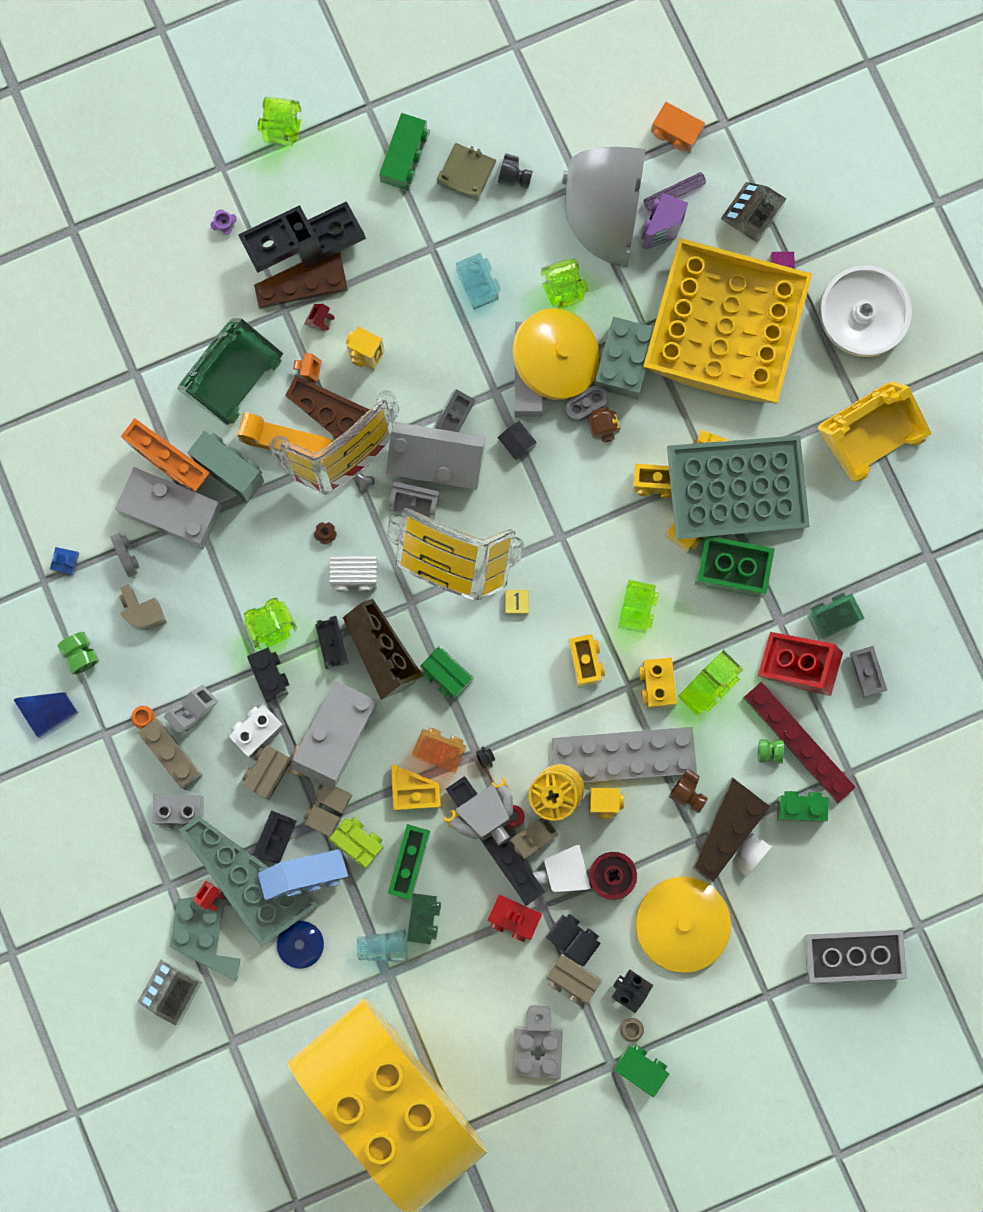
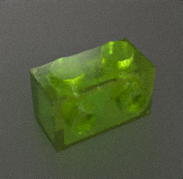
M628 580L618 628L644 634L647 628L651 629L654 615L650 614L651 606H656L659 592H655L656 585Z

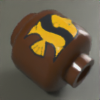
M609 407L592 411V415L588 418L592 437L597 440L601 439L602 443L615 440L614 435L618 434L621 429L617 413L609 410Z

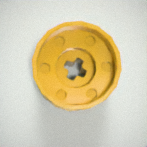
M563 764L549 766L535 778L530 786L528 796L531 807L543 819L551 821L563 820L571 815L583 799L585 790L583 779L570 766ZM553 791V793H558L559 796L558 798L556 796L551 797L550 793Z

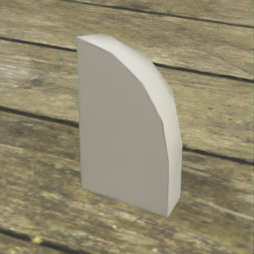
M752 833L749 834L737 851V865L744 877L756 867L771 848L770 845L763 840L760 841Z

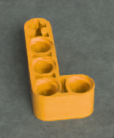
M243 413L237 434L239 440L247 445L286 455V451L303 459L323 464V460L328 457L332 440L323 436L265 422L262 417L251 413Z

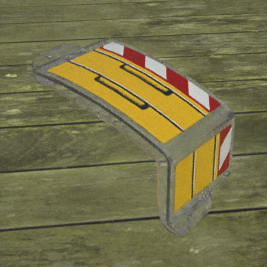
M389 390L380 392L376 398V405L345 433L316 453L298 445L290 444L285 436L272 438L269 448L274 461L288 469L293 481L324 495L334 492L364 470L390 443L393 422L400 412L395 393Z

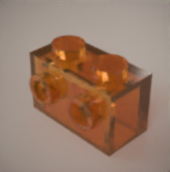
M429 727L428 730L422 729L412 756L456 774L467 748L466 745H463L464 740L455 736H450V739L441 736V731Z

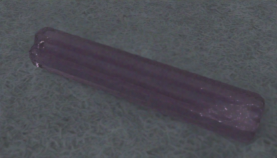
M699 172L643 200L644 206L647 211H651L655 199L660 200L662 193L678 198L705 185L706 178L702 172Z

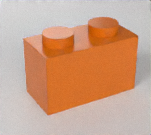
M665 101L652 123L651 132L657 139L667 140L672 143L677 150L690 153L703 132L705 122Z

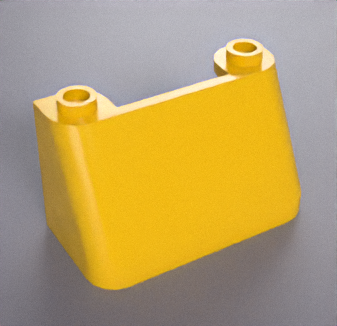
M889 382L880 386L828 418L817 428L849 479L854 482L867 478L871 470L869 465L904 443L913 444L914 446L920 445L932 434L910 387L897 382Z

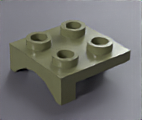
M455 143L443 170L439 172L437 184L479 201L496 164V159L482 154L480 149L475 151L473 146L467 148Z

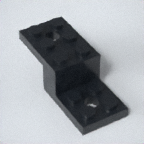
M347 201L310 219H307L299 205L238 234L257 273L298 254L304 268H307L366 239ZM334 227H341L339 232H331ZM274 241L271 246L263 247L265 242Z

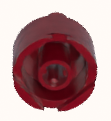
M607 852L600 855L592 863L589 869V883L593 891L601 898L618 900L630 894L637 883V870L633 861L627 855L620 852ZM616 870V876L619 878L618 881H608L609 876L607 872Z

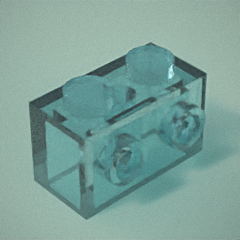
M478 253L455 263L457 274L473 310L499 300L498 292L501 291L497 279H492L489 273L492 271V268L487 258L483 259L481 253Z

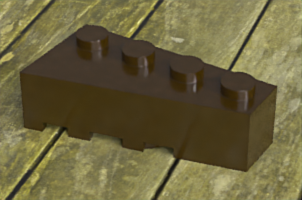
M374 599L361 602L342 617L381 700L405 691L423 677Z
M732 777L728 782L692 869L710 883L714 882L771 806Z

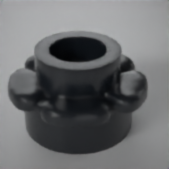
M482 746L480 750L476 751L478 761L483 769L488 766L492 768V762L495 761L494 754L490 748L486 749Z

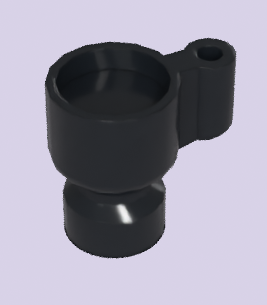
M505 153L497 183L508 186L518 183L521 187L529 188L533 171L528 169L520 170L519 157Z

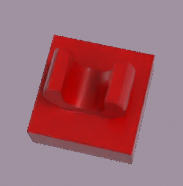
M205 880L193 901L205 910L210 908L213 911H217L218 908L212 902L217 897L221 900H224L225 897L216 886Z

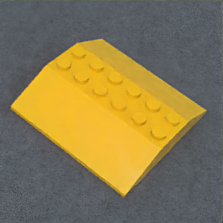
M679 238L643 368L683 385L722 396L777 404L812 273Z

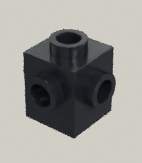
M629 969L624 977L619 975L612 986L616 990L611 998L636 1013L646 1000L653 984Z

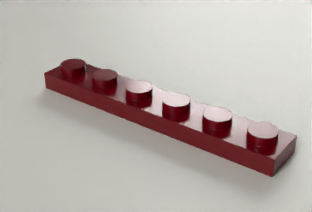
M762 682L743 697L777 737L784 741L785 746L836 803H839L856 788Z

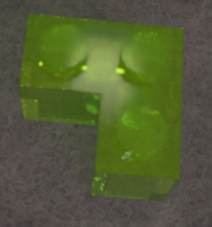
M723 650L693 679L678 697L697 716L703 710L708 713L717 704L714 699L717 696L722 699L740 680L738 675L744 669Z

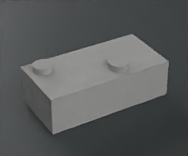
M395 422L391 430L386 475L477 490L486 437Z
M133 467L115 507V510L120 515L204 549L222 509L218 501L136 467Z
M335 680L292 760V769L335 789L376 710L377 700Z
M903 930L807 934L804 936L808 984L907 979Z

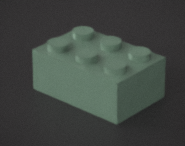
M613 316L594 386H601L607 392L638 400L646 368H643L654 327Z
M203 431L187 452L190 458L209 471L212 477L246 502L250 501L264 483L261 475L263 472L260 470V467L250 459L246 462L241 453L233 446L227 448L223 443V439L214 432L208 434L206 431Z

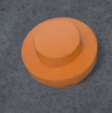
M148 706L135 708L131 715L132 723L139 729H143L155 719L153 710Z

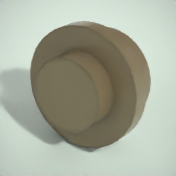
M627 1018L621 1023L620 1034L626 1041L636 1042L643 1036L644 1027L638 1019Z

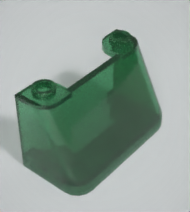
M232 318L182 379L177 390L228 426L239 418L238 405L265 371L270 369L274 371L282 362L280 358L284 353L242 318Z

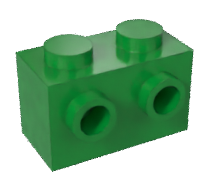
M784 791V795L777 797V820L827 822L829 797H822V793L808 792V796H799V792Z

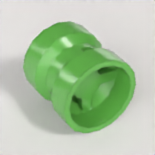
M759 739L758 762L766 763L767 761H773L774 763L782 764L784 741L776 740L769 742L767 739Z

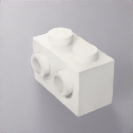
M264 704L261 707L255 706L247 714L249 718L244 723L240 721L230 730L232 732L229 736L231 740L250 759L257 753L260 747L263 748L285 727Z

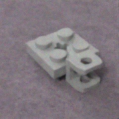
M530 1005L527 1011V1027H515L513 1077L561 1078L563 1029L551 1028V1011L547 1005ZM537 1014L543 1015V1018L536 1019L535 1016ZM537 1046L540 1047L541 1051H545V1054L541 1055L540 1059H536L535 1055H531V1051H535Z

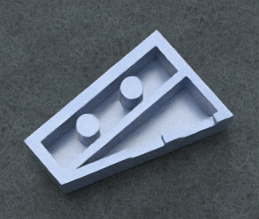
M341 849L280 862L259 872L258 877L266 901L287 895V897L301 894L303 890H307V893L321 889L320 886L326 885L327 888L340 885L339 880L348 877Z

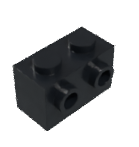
M269 647L247 656L262 695L267 702L289 693L287 686L290 684L285 672L281 674L277 665H280L281 662L276 651L271 652Z

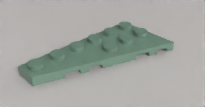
M200 816L179 829L260 947L319 906L318 903L302 892L291 897L284 895L265 901L258 873L269 868L268 866L249 854Z

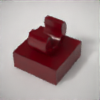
M314 304L304 324L310 328L329 330V327L324 324V319L334 320L335 317L328 313L330 308L325 304Z

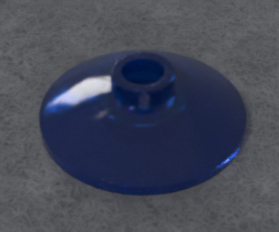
M307 921L295 922L281 932L277 938V951L284 963L293 968L301 969L312 966L320 959L324 950L322 933L314 924ZM297 940L304 942L302 949L296 948L295 943Z

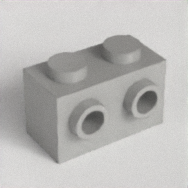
M153 795V824L159 825V829H173V825L185 826L198 816L203 819L204 796Z

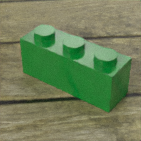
M404 113L400 114L379 173L380 182L406 190L408 183L412 184L416 172L413 170L415 163L420 162L423 150H420L422 143L427 142L430 130L427 129L426 120Z
M409 824L406 825L387 894L412 900L431 833L430 830Z

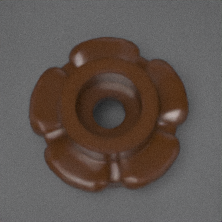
M330 522L319 523L316 526V531H314L315 539L324 545L334 541L337 536L335 526Z

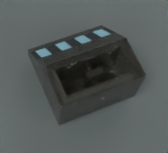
M745 182L721 219L759 243L783 209L787 198L768 186Z
M160 959L138 1003L175 1026L180 1025L202 981Z

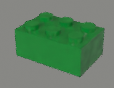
M713 536L705 537L695 585L764 598L767 594L775 549Z

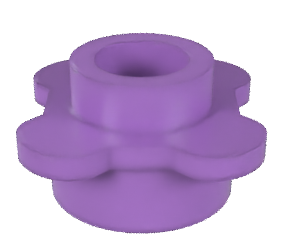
M219 209L216 211L214 221L210 225L213 230H220L224 235H229L232 232L231 227L233 223H236L237 218L234 214L230 215L228 212Z

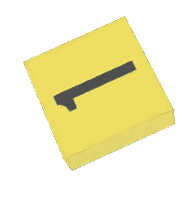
M505 590V614H529V590Z

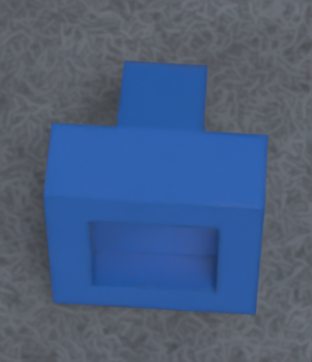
M55 547L50 570L74 575L79 552Z

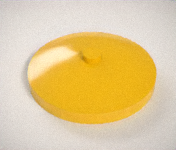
M549 308L534 313L520 325L513 342V360L519 376L532 391L547 399L566 400L584 392L593 383L597 375L600 363L597 340L590 327L580 317L567 310Z
M675 877L655 885L644 896L636 915V933L643 951L657 965L674 972H695L711 965L723 953L730 938L731 918L724 899L712 886L692 877Z

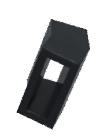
M520 420L497 437L516 461L533 449L537 443Z

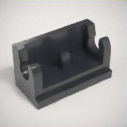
M332 616L329 620L325 621L318 620L315 625L325 668L330 669L349 664L337 616Z
M271 810L253 854L273 863H280L297 820Z

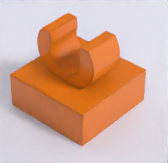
M304 353L303 361L294 360L293 369L298 370V373L306 380L318 382L322 360L314 354Z

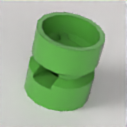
M85 632L73 634L57 645L62 656L68 658L66 664L72 675L82 673L100 661L94 649H89L91 643Z

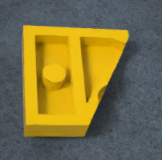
M395 764L391 765L394 810L441 807L439 783Z

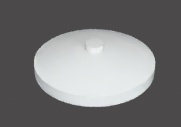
M862 265L846 269L832 279L821 297L819 315L824 332L835 346L851 355L872 357L886 353L902 340L910 326L912 306L907 290L893 274L879 267Z

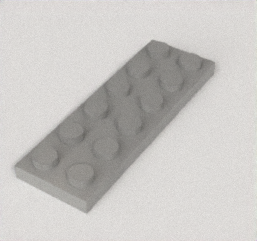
M693 727L552 738L554 765L563 764L572 767L579 773L583 783L684 775L687 769L697 774Z

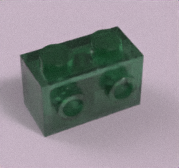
M841 593L832 598V603L826 606L824 603H820L811 608L812 612L807 617L819 641L865 619L852 593L847 596L845 593Z
M413 893L407 941L431 944L432 940L437 939L438 926L434 925L435 916H440L441 902L437 901V896Z

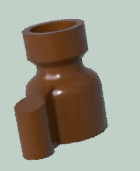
M690 769L685 771L669 795V798L682 806L689 804L691 809L697 813L702 810L708 800V797L702 793L697 794L695 792L700 776Z

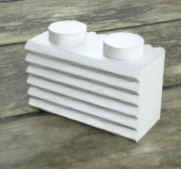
M330 557L331 588H335V591L339 592L349 591V587L358 588V591H372V587H377V557Z

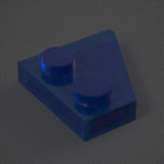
M65 692L14 699V702L38 738L78 713Z

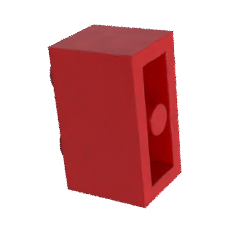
M499 894L487 921L491 922V928L502 933L504 929L513 932V938L525 943L526 938L532 939L542 913Z

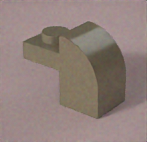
M129 584L120 587L122 594L119 595V598L124 608H129L120 613L133 627L146 630L167 622L156 598L139 604L133 588Z
M540 818L510 840L515 852L526 860L559 836L549 820Z

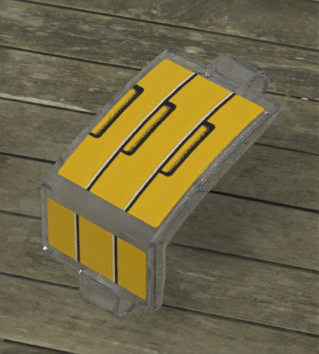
M409 508L403 509L402 514L393 515L392 513L389 517L387 538L397 546L396 566L431 585L471 600H481L507 586L509 569L520 563L524 545L520 538L515 537L516 532L512 529L499 532L486 539H481L443 525Z

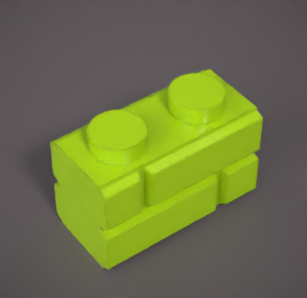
M346 817L329 840L365 869H368L383 850L384 846L380 844L383 840L374 832L368 835L363 831L362 828L365 825L355 817L351 820Z

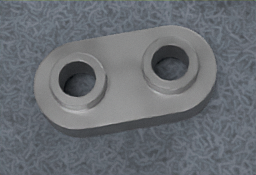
M592 386L569 399L565 406L566 416L572 421H581L592 415V411L603 408L607 404V391L601 386ZM599 396L600 401L594 402L592 397ZM579 407L581 412L575 414L572 409Z
M118 532L110 536L127 576L130 578L137 575L136 569H139L140 566L136 557L129 554L128 548L131 546L126 535L121 536Z

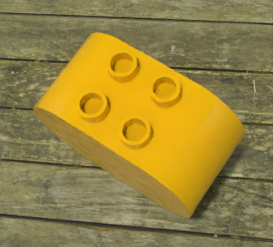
M365 998L288 1061L291 1072L313 1104L378 1186L402 1212L420 1211L488 1153L484 1143L462 1113L387 1020Z

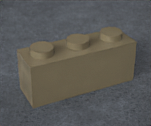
M155 718L138 732L139 736L180 788L185 790L203 776L160 720Z

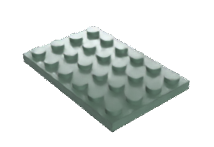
M800 435L667 446L676 540L810 527Z

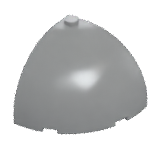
M601 147L585 150L572 157L569 163V170L563 173L562 184L566 185L565 210L569 225L578 241L590 253L606 262L628 267L646 149Z

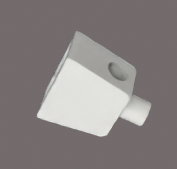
M575 845L544 859L545 870L533 872L540 885L550 884L552 893L591 889L580 845Z

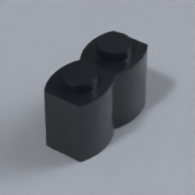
M562 914L545 938L582 966H585L601 944L597 940L599 935L589 928L586 931L578 926L580 921L571 914H568L567 917Z

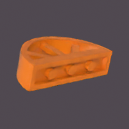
M135 418L121 435V438L141 456L172 479L194 492L198 490L210 474L201 465Z

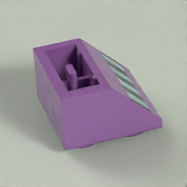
M662 193L660 200L655 199L650 218L647 219L642 231L641 239L644 240V249H650L677 237L685 218L688 202Z

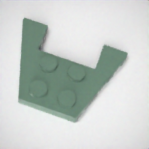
M194 897L177 899L170 947L232 980H237L241 959L216 955L224 906H231L227 898L225 897L224 900L218 897L214 899L212 903L218 908L217 911H213L210 908L205 910L193 901Z

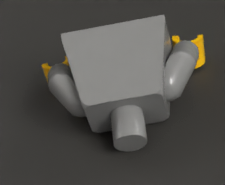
M501 778L502 783L500 785H495L492 782L491 786L458 807L456 812L451 810L453 816L450 819L443 817L444 821L449 827L472 839L480 838L484 841L492 836L498 846L507 842L510 836L504 827L510 823L509 817L513 814V797L505 779Z

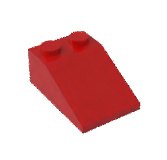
M770 632L758 676L808 692L831 696L843 651L833 643Z

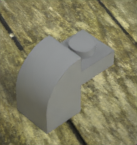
M201 685L192 690L179 705L168 710L163 717L178 733L184 730L188 732L219 701Z

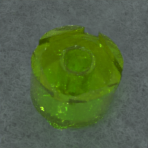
M264 97L262 104L263 116L258 119L257 130L262 132L263 141L293 146L292 142L296 143L301 127V119H297V112H301L300 102L277 97Z
M567 258L541 268V277L545 275L546 282L542 283L550 304L552 306L557 305L556 308L564 309L583 302L585 293L588 292V285L585 279L580 277L578 272L580 270L579 264L575 258Z
M277 597L266 601L265 606L258 609L252 608L244 613L245 619L243 624L256 649H261L260 645L266 644L267 647L276 645L291 636L289 631L292 629L294 631L297 630V625L286 603L279 601Z

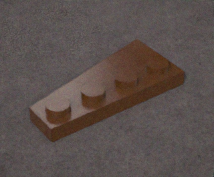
M340 252L307 268H304L301 262L254 284L259 309L348 290Z
M295 375L285 395L286 398L344 445L361 432L378 414Z

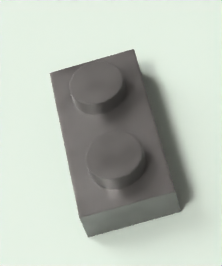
M874 646L851 652L850 656L863 698L886 692L887 687Z

